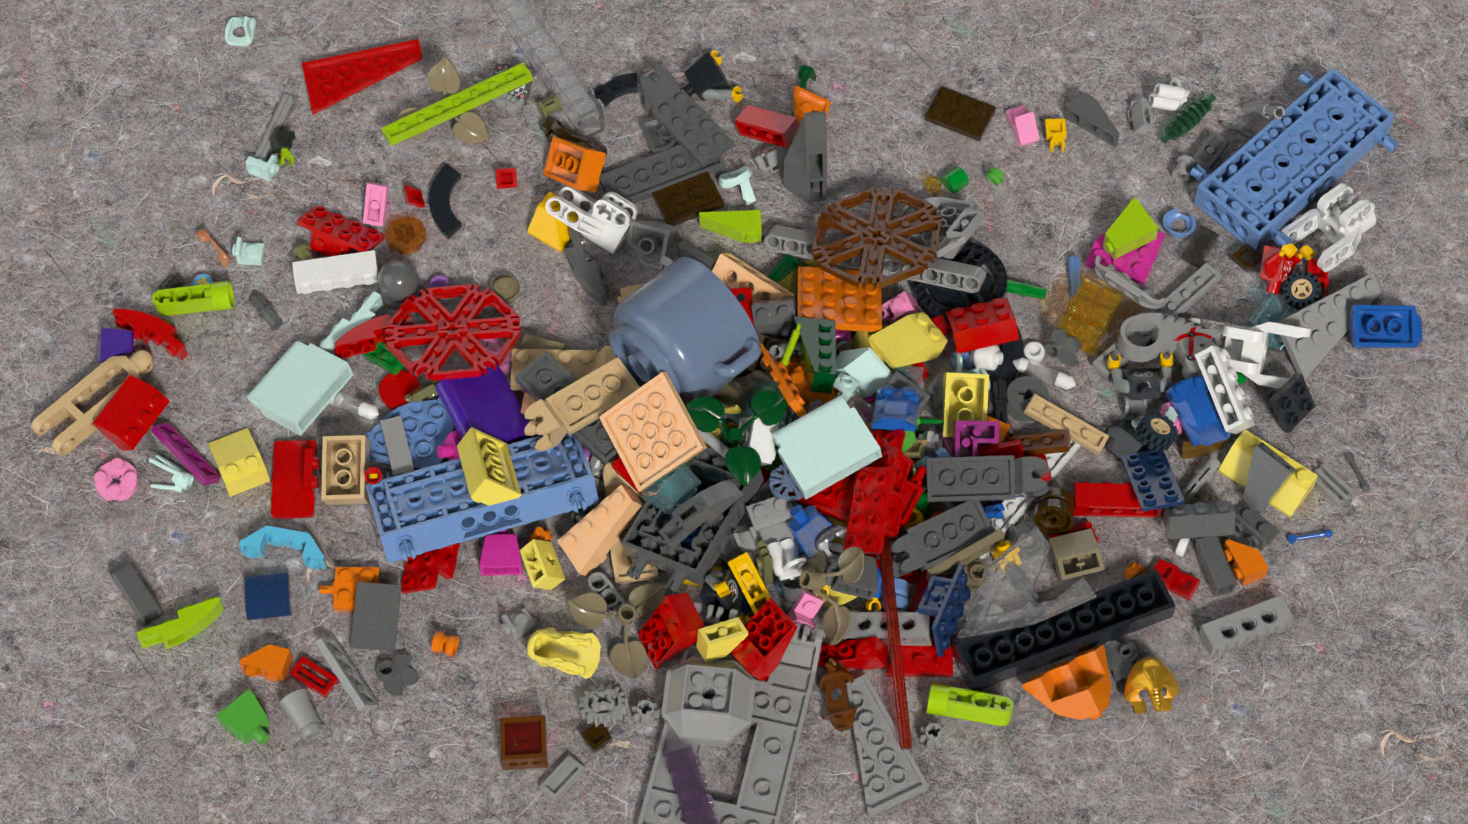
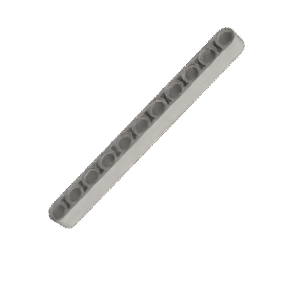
M776 225L772 227L764 239L766 248L771 251L814 260L812 247L815 232ZM825 235L823 245L843 238ZM863 254L839 262L836 265L860 269ZM885 254L882 274L891 276L907 270L910 265ZM935 258L934 263L926 261L928 262L927 270L907 279L975 293L981 288L986 278V273L978 266Z

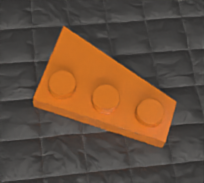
M796 85L793 87L794 117L797 118L799 125L804 113L826 111L827 117L831 101Z

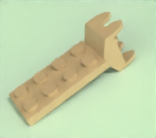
M611 346L603 347L598 353L597 350L512 349L511 390H524L515 381V377L545 351L554 357L577 380L615 359Z
M619 357L546 398V401L540 399L530 405L525 411V419L533 420L526 425L524 434L529 436L535 434L543 435L537 441L535 450L546 451L561 442L566 433L571 435L597 420L599 416L638 390L640 386Z
M608 462L603 470L605 497L607 498L620 485H623L633 490L644 505L646 503L645 494L643 496L640 495L611 467L612 464ZM630 527L623 531L619 537V542L610 549L616 585L659 578L658 568L651 565H646L638 580L632 579L626 574L634 558L626 555L621 542Z

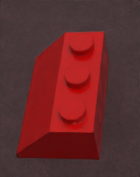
M128 375L92 422V425L122 451L134 450L170 400L155 387L132 375Z

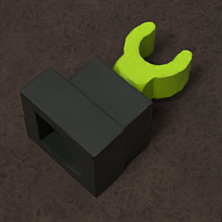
M276 131L269 138L272 153H280V166L285 163L284 159L288 160L289 166L295 162L294 157L289 151L293 147L292 142L296 139L294 131Z

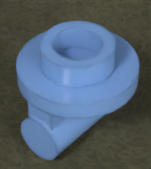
M952 352L953 357L950 360L953 368L957 369V353ZM969 352L960 353L963 368H970L972 362Z

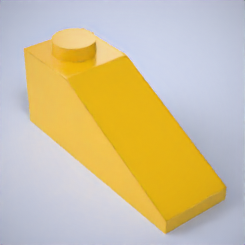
M748 552L729 561L728 564L754 614H756L769 598L773 599Z

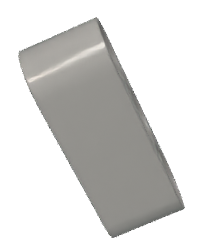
M595 572L589 576V593H596L602 596L605 601H615L613 604H607V610L604 614H610L613 611L618 612L620 607L626 604L605 574ZM595 584H603L600 588L594 587ZM616 617L608 618L617 631L625 632V626L619 625Z

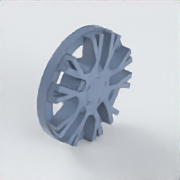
M784 464L779 465L778 468L772 471L769 478V488L777 498H782L786 501H796L804 497L797 489L798 486L790 473H787V468ZM780 484L781 486L775 489L773 485ZM788 492H794L795 496H788Z

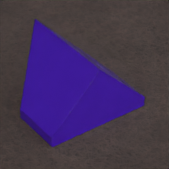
M102 327L97 342L96 361L101 363L112 356H119L133 351L134 333L128 330Z

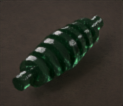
M1210 93L1206 98L1200 97L1181 109L1165 127V134L1160 137L1161 141L1167 143L1170 139L1176 140L1196 127L1207 112L1211 110V103L1216 100L1215 95Z

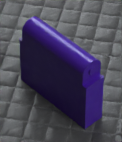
M496 367V370L487 368V374H482L480 377L447 379L440 381L436 385L435 390L461 439L471 427L507 443V445L533 437L524 434L529 420L525 419V416L521 413L522 407L500 367Z

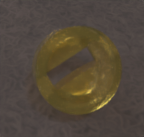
M936 176L928 177L924 184L925 190L930 194L937 193L942 185L941 180ZM934 183L937 185V186H935V187L932 188V189L929 188V187H931Z

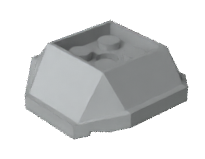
M945 197L923 199L933 204L937 209V215L940 214L943 224L937 258L953 260L985 219L984 211L980 209L977 203ZM906 205L895 219L918 210ZM925 230L906 237V239L924 248H929L932 232Z
M691 657L667 671L661 712L662 718L681 743L728 747L734 739L751 726L756 680L737 661L716 659L706 663L703 658ZM706 694H712L714 695V698L705 699L704 696Z

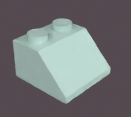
M870 347L842 351L836 359L835 379L843 372L860 382L853 396L854 399L871 396L881 386L887 384L893 376V373Z

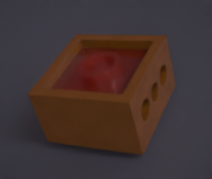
M545 715L500 718L501 763L503 770L548 767Z

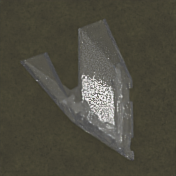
M1036 526L985 568L981 586L976 589L965 616V625L963 630L960 629L957 637L962 639L1034 625L1097 596L1084 577H1082L1055 600L1037 603L1032 598V592L1051 547Z

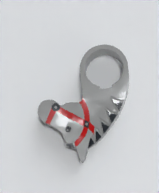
M1142 313L1132 316L1123 322L1117 338V348L1125 358L1134 362H1146L1160 357L1161 353L1163 355L1173 353L1178 362L1183 365V376L1189 379L1194 376H1202L1195 354L1212 345L1215 346L1216 341L1220 339L1219 335L1222 333V330L1206 329L1193 321L1171 314ZM1132 331L1143 332L1148 336L1151 335L1150 338L1154 344L1146 347L1134 345L1126 338L1125 334Z

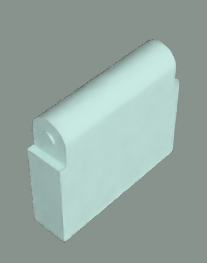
M295 341L247 395V398L255 407L261 410L263 416L301 436L332 401L334 395L345 386L354 374L348 362L311 343L307 346L299 341Z
M841 395L772 433L774 441L779 447L780 459L805 499L812 497L882 457L881 448L855 407L850 409Z

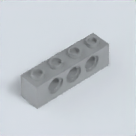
M1282 595L1201 625L1199 636L1210 657L1216 654L1221 656L1234 647L1242 648L1248 645L1250 641L1256 639L1260 641L1274 632L1282 633L1288 630L1293 616ZM1262 618H1268L1271 622H1265ZM1247 625L1251 630H1246L1242 626ZM1222 633H1228L1232 637H1225Z
M859 610L849 611L851 625L848 633L842 639V641L877 636L887 646H932L933 619L930 615L919 614L918 610L915 612H905L902 610H895L893 612H883L880 610L861 612ZM863 625H870L867 629H861ZM885 625H892L889 629H883ZM907 625H914L911 629H904Z

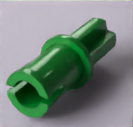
M1007 279L1006 293L1021 295L1022 298L1029 296L1045 299L1046 288L1028 285V282L1022 283Z

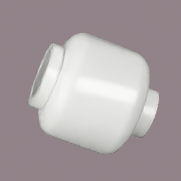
M998 345L972 350L970 359L974 363L975 368L993 371L998 365L1002 364L1003 353L1000 352Z

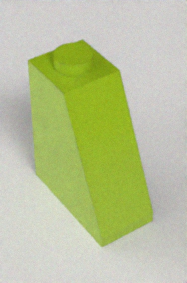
M1137 198L1132 199L1105 233L1103 247L1106 253L1111 254L1114 260L1157 238L1158 227Z

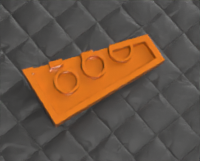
M761 342L760 355L762 361L770 370L771 376L778 384V388L787 403L799 417H802L807 413L803 407L805 401L793 383L794 380L788 373V369L782 361L777 362Z

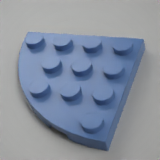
M440 397L437 400H421L408 403L380 419L384 420L401 416L414 471L444 463L445 458H439L437 455V447L443 445L449 433L455 431L456 428ZM379 420V424L366 434V437L370 440V460L391 465Z

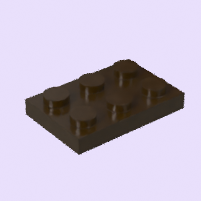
M941 86L925 115V121L980 142L996 112V107Z
M708 171L652 192V197L666 224L673 226L699 217V212H712L725 207L724 201Z

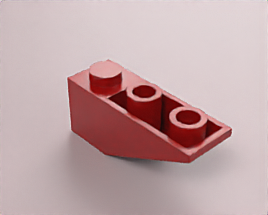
M877 636L842 641L835 645H830V643L822 644L818 667H826L825 664L829 663V658H833L840 666H845L847 669L871 670L887 667L888 646Z

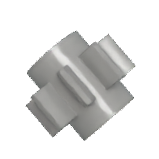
M649 697L647 700L642 701L638 699L637 707L632 706V712L635 713L633 716L634 722L639 720L642 723V727L645 724L654 725V717H660L659 712L655 711L658 709V703L653 704Z
M928 721L926 728L921 727L920 732L924 735L920 736V742L927 744L926 749L935 747L938 750L940 743L946 744L947 738L944 735L947 734V728L942 729L940 721L937 723Z

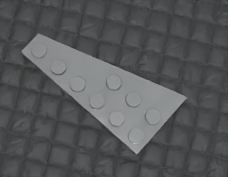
M1373 273L1367 274L1277 321L1278 323L1311 328L1310 337L1296 338L1280 335L1297 373L1302 374L1304 379L1308 377L1349 330L1351 306L1370 305L1382 292Z
M864 674L854 679L853 683L847 682L846 688L849 707L857 706V712L853 720V731L867 815L870 818L929 790V785L867 674Z

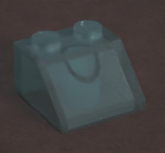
M681 464L673 472L645 489L640 496L663 513L671 514L687 498L696 494L698 491L697 487L702 482L685 464Z

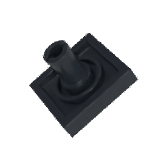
M1295 373L1278 391H1272L1273 393L1269 395V402L1283 432L1289 433L1315 407L1304 377L1299 373Z

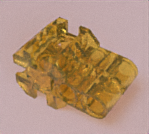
M1084 277L1075 295L1071 297L1067 310L1063 312L1057 329H1064L1067 336L1076 337L1082 343L1080 351L1094 356L1099 349L1101 340L1104 339L1108 331L1110 322L1121 303L1124 293L1105 286L1099 296L1103 284Z

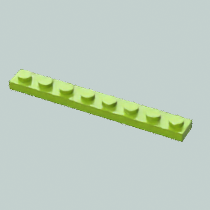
M524 63L518 64L382 127L381 133L389 145L393 146L533 81V75Z

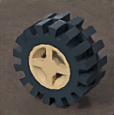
M1294 272L1295 275L1288 276L1289 280L1284 282L1283 295L1287 303L1293 309L1296 308L1297 311L1322 298L1321 293L1323 290L1318 278L1310 272Z
M1148 412L1144 415L1135 429L1137 430L1135 432L1138 436L1137 439L1143 441L1142 445H1148L1150 450L1154 448L1155 452L1159 450L1160 452L1167 451L1178 435L1177 427L1172 426L1174 422L1172 420L1168 421L1167 416L1162 417L1161 413L1156 415V412Z

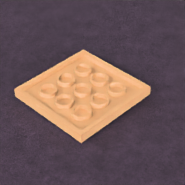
M661 372L599 416L638 492L645 491L707 448L667 372Z

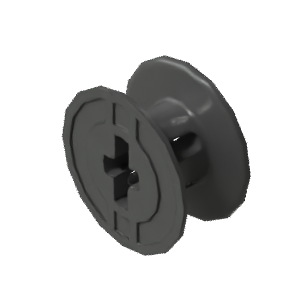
M1030 376L1019 377L1012 381L1007 388L1008 414L1018 422H1036L1037 420L1026 415L1024 411L1034 394L1048 401L1049 392L1047 386L1041 380Z

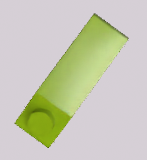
M761 210L699 212L700 227L739 242H762Z

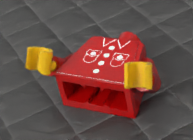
M1291 243L1284 245L1282 248L1265 245L1260 278L1268 280L1266 292L1278 294L1280 283L1289 280L1288 276L1292 275L1294 266L1302 261L1301 258L1305 257L1307 260H1310L1316 255V252L1307 245L1300 249V253Z

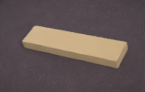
M1037 394L1033 395L1024 411L1026 415L1054 431L1069 430L1072 441L1096 455L1100 454L1109 438V435Z

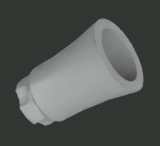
M307 689L296 690L279 702V706L288 715L303 740H312L323 732Z

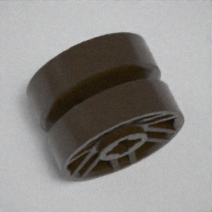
M1050 487L1046 494L1036 497L1033 519L1035 526L1040 531L1052 535L1062 534L1071 529L1075 506L1072 494L1062 488Z

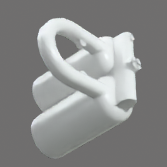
M1173 78L1169 85L1157 83L1154 87V94H1150L1148 98V103L1152 108L1170 111L1180 110L1184 102H1187L1186 98L1190 91L1185 90L1181 86L1178 78Z
M792 538L783 540L780 543L773 542L767 545L773 559L774 573L779 577L780 581L789 578L793 580L795 579L794 577L801 575L803 565L807 561L806 558L799 557Z

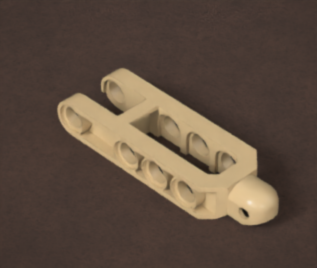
M138 350L129 358L126 356H112L38 415L32 422L31 428L41 436L52 427H57L69 417L74 423L52 442V449L60 456L68 454L97 430L92 425V422L120 385L85 414L77 407L85 400L91 399V395L102 386L105 387L107 382L118 373H128V375L143 381V377L153 368L154 361L152 355L146 350Z

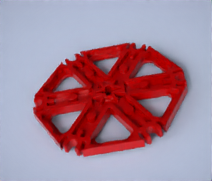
M474 284L425 288V291L420 290V297H415L411 294V300L408 297L405 299L385 327L386 348L412 375L415 371L416 377H419L421 373H425L426 380L432 379V381L480 377L482 374H487L486 367L496 370V364L498 367L501 366L521 336L519 315L493 290L489 293V288L486 287L484 291L480 292L479 285L474 286ZM462 297L463 299L452 314L438 301V299ZM486 306H493L503 316L476 319ZM413 312L419 313L428 322V324L401 326L407 316ZM504 338L506 342L498 354L495 355L490 353L478 340ZM430 344L420 359L415 362L402 351V348L405 346ZM454 349L470 364V368L465 370L443 371L441 369Z

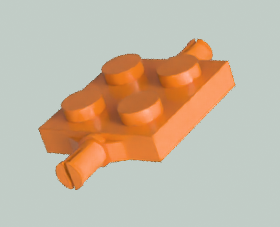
M335 567L333 585H319V594L333 595L334 611H354L357 582L381 584L380 568Z

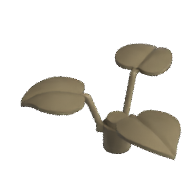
M443 57L434 65L427 75L430 87L437 92L443 91L440 100L458 93L457 91L461 83L455 66L447 57ZM407 107L399 113L395 121L420 109L417 107ZM467 111L462 113L460 118L458 116L455 117L457 123L453 126V133L462 142L475 144L489 138L486 125L477 113ZM428 130L423 131V132H421V133H419V134H417V135H415V136H413V137H410V138H411V139H419V138H422V137L427 133Z
M850 547L842 552L838 559V566L840 568L838 572L825 573L828 568V560L824 553L818 552L810 560L805 554L799 556L800 558H806L807 561L803 565V572L799 579L801 587L813 589V594L821 596L834 605V607L827 610L824 616V629L830 645L839 643L846 636L851 625V615L846 606L839 607L836 601L822 593L820 589L825 587L826 577L842 575L843 580L849 584L856 583L861 578L864 570V553L860 547Z
M646 584L635 588L629 594V604L621 606L618 612L613 611L610 614H604L607 610V603L602 596L596 593H586L570 599L568 602L570 613L573 619L585 629H598L603 623V618L608 619L611 617H616L617 623L625 626L624 644L619 643L612 648L610 662L619 673L631 679L637 678L644 669L646 651L639 641L628 643L630 624L635 619L637 612L641 618L648 620L665 598L666 590L664 585Z

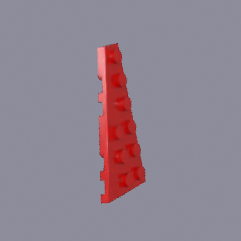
M419 39L303 62L302 68L312 114L314 115L422 60L423 56Z
M928 569L921 573L908 612L918 610L919 603L928 585L926 580ZM951 574L945 576L944 578L951 579ZM907 625L904 629H911L914 625ZM932 636V646H896L886 677H953V636L950 638V647L948 650H945L943 657H938L934 636Z

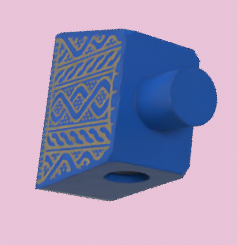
M797 505L790 511L794 519L788 523V527L800 550L810 560L818 553L816 542L821 534L836 526L812 505L806 509ZM836 535L831 536V537L828 539V544H829L833 539H835L837 536H836Z

